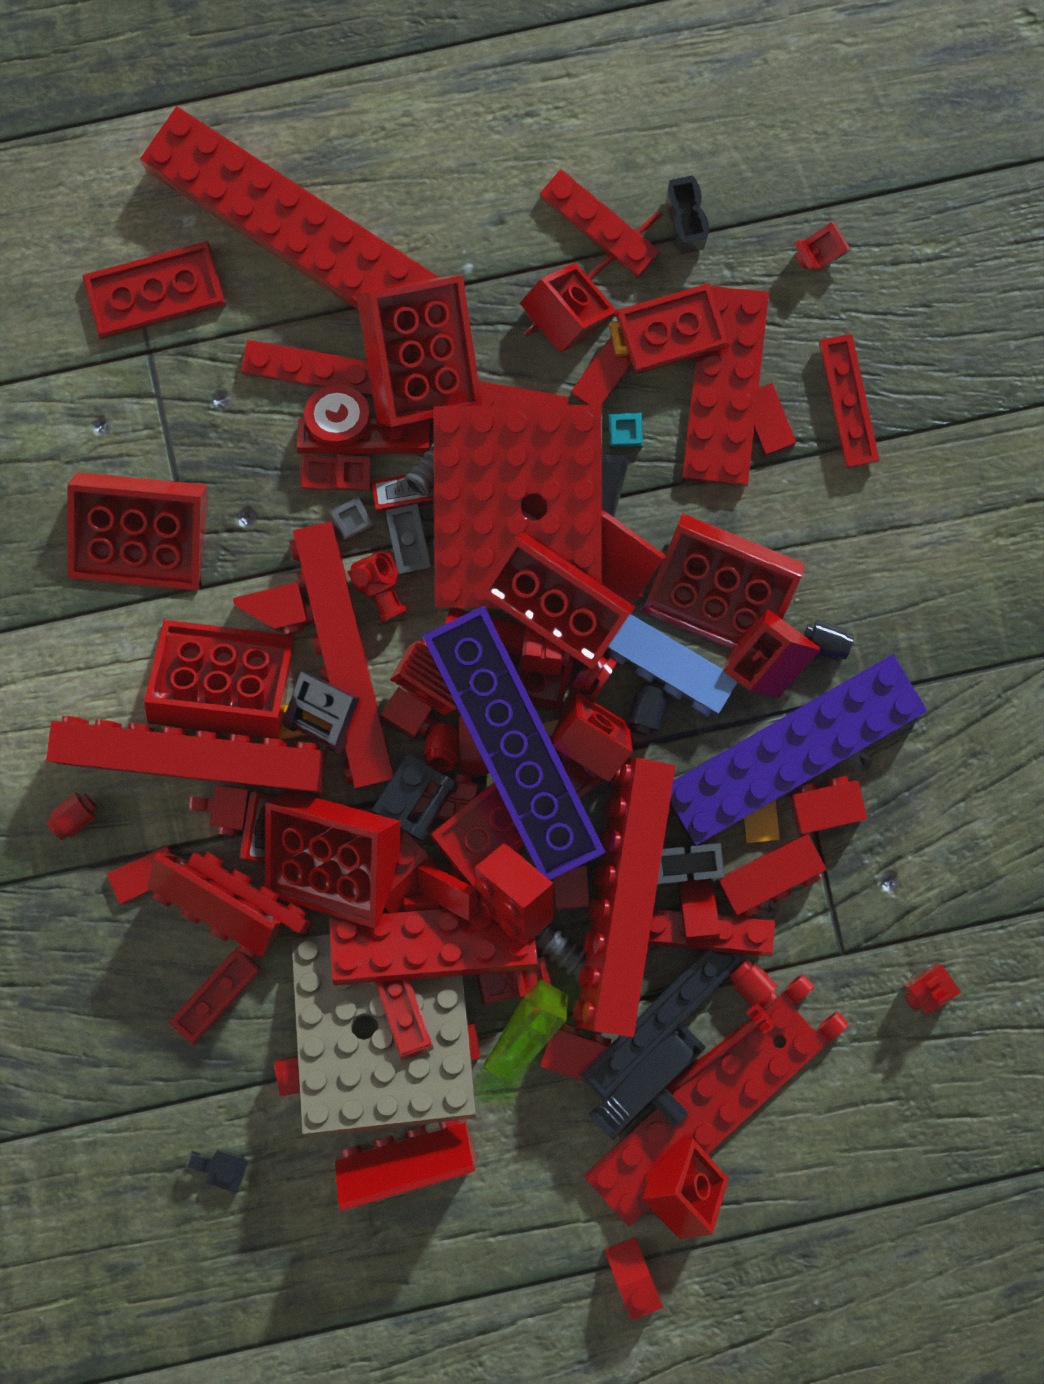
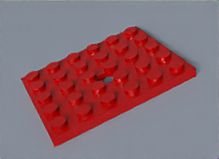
M602 405L433 406L435 608H480L482 606H485V608H500L479 593L514 538L522 532L602 584ZM530 494H539L547 502V512L539 520H530L522 512V502Z

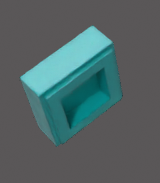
M642 413L609 414L610 449L643 447Z

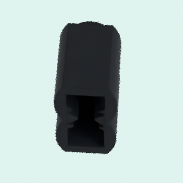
M693 175L670 180L666 194V210L670 219L674 222L673 240L681 254L704 250L709 234L708 219L700 207L702 199L701 189Z

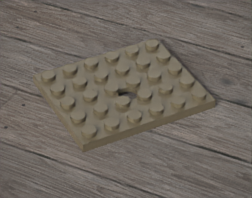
M330 934L291 939L302 1134L304 1138L477 1118L463 975L410 980L434 1049L401 1061L375 983L333 986ZM361 1016H371L378 1022V1030L374 1032L371 1038L366 1040L359 1039L352 1033L354 1021Z

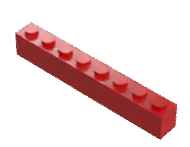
M332 521L293 530L295 539L289 541L293 559H300L302 571L297 572L301 591L308 592L310 603L305 604V610L309 624L315 622L318 634L312 636L314 648L317 655L323 654L325 667L320 668L321 677L323 680L360 698L347 731V743L343 751H346L349 762L343 765L347 783H354L355 789L358 790L390 782L395 774L335 527Z

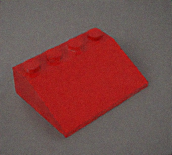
M463 275L391 284L356 291L377 423L394 427L433 418V406H482Z
M77 472L67 484V578L198 591L207 519L208 485Z
M682 513L666 551V557L661 563L641 612L734 649L767 608L783 620L801 580L805 563Z
M163 620L144 699L147 723L279 739L286 705L294 635L285 636L279 633Z
M289 790L265 802V887L280 895L278 898L280 900L377 928L380 924L400 853L401 821Z
M156 853L153 858L147 886L148 889L155 892L152 898L167 907H170L172 903L183 909L181 913L183 917L195 924H198L200 920L211 926L209 931L211 934L225 942L228 938L233 939L240 944L238 950L253 959L257 955L265 957L285 924L189 866L186 860L176 854Z
M467 1119L438 1122L439 1127L426 1130L425 1125L407 1130L406 1137L394 1140L393 1135L384 1136L373 1141L375 1146L361 1149L360 1144L342 1149V1155L338 1156L335 1160L340 1211L475 1172L477 1155Z

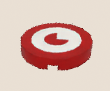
M338 384L323 387L313 393L307 401L304 411L305 423L310 435L314 440L320 443L321 441L328 443L332 447L351 445L361 439L366 432L365 429L368 427L371 418L368 402L361 392L350 386Z

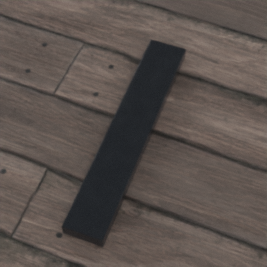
M705 950L637 1017L634 1037L619 1035L579 1075L581 1079L601 1100H605L635 1070V1067L662 1043L745 959L738 953Z

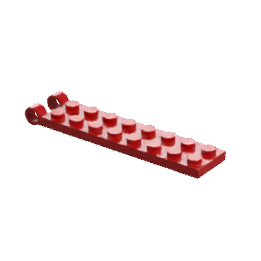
M803 973L778 994L768 1006L763 1008L774 1023L773 1031L764 1036L759 1027L672 1094L689 1112L676 1127L655 1108L583 1174V1177L628 1227L650 1208L642 1198L650 1173L658 1164L689 1138H693L709 1154L824 1046L847 1028L849 1023L838 1011H835L814 1030L793 1007L815 987ZM777 1035L784 1036L786 1040L785 1045L781 1048H777L773 1044V1039Z

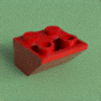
M767 608L729 653L723 671L750 691L779 698L820 651V647Z

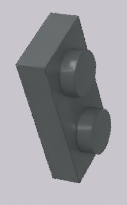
M418 504L385 510L399 576L431 569Z

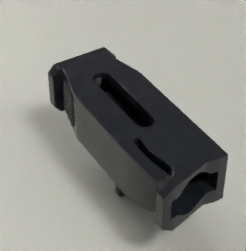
M682 1022L667 1039L660 1043L635 1067V1070L605 1100H602L589 1113L590 1117L611 1139H616L619 1134L653 1104L676 1127L689 1112L672 1096L667 1088L704 1053L703 1051L706 1046Z

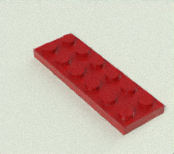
M711 286L730 345L728 348L696 357L682 480L748 487L769 292Z
M552 734V735L549 736V738H550V740H551V742H552V744H553V734ZM558 754L579 799L603 780L601 777L595 778L589 775L583 769V766L573 759L568 761ZM494 782L429 834L466 883L472 887H475L476 883L475 867L503 843H506L515 852L525 845Z
M478 907L477 917L470 922L448 909L382 914L377 928L339 917L329 918L333 986L537 969L535 936L525 945L515 937L510 938L496 920L492 917L484 916Z

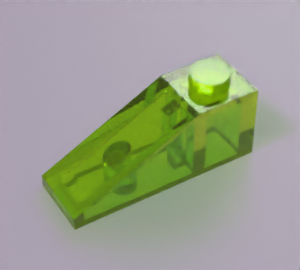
M539 980L520 1002L484 1062L483 1069L512 1083L566 1022L568 994Z

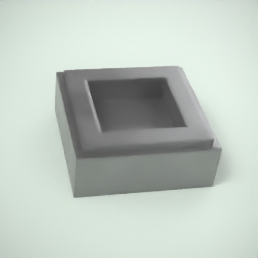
M359 496L330 511L345 542L374 527Z

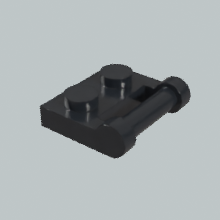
M301 672L286 710L283 725L292 731L299 730L326 744L327 749L338 754L346 746V734L360 698L309 672ZM303 710L333 724L331 732L304 719Z
M407 754L375 804L372 812L401 821V830L424 842L429 835L427 832L428 828L450 793L454 794L459 784L412 755ZM433 782L439 787L416 824L408 821L407 819L429 784Z

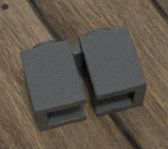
M721 843L688 847V854L684 853V847L663 849L657 884L688 881L687 874L691 875V880L725 877Z

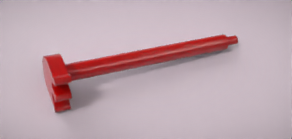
M759 1004L751 1007L746 1011L748 1016L752 1017L750 1020L688 1067L667 1090L673 1094L759 1027L764 1036L773 1031L774 1023L767 1012Z

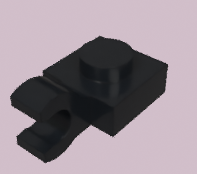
M217 1149L214 1158L192 1150L186 1167L208 1172L205 1183L238 1193L249 1159L221 1149Z

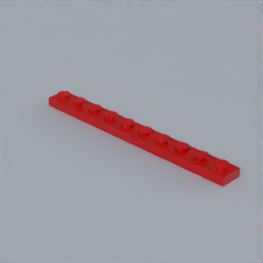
M247 340L241 369L244 375L317 388L336 384L345 385L361 392L363 396L373 397L368 363L365 360ZM479 381L482 406L568 405L569 397Z

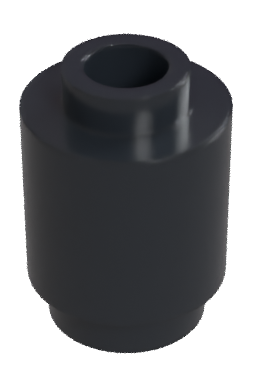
M818 619L814 625L809 623L804 633L805 637L820 647L818 655L836 661L838 658L847 659L854 640V635L847 633V629Z
M641 685L640 692L635 694L627 721L633 725L632 731L651 736L652 731L659 732L668 703L665 699L666 691L648 685Z

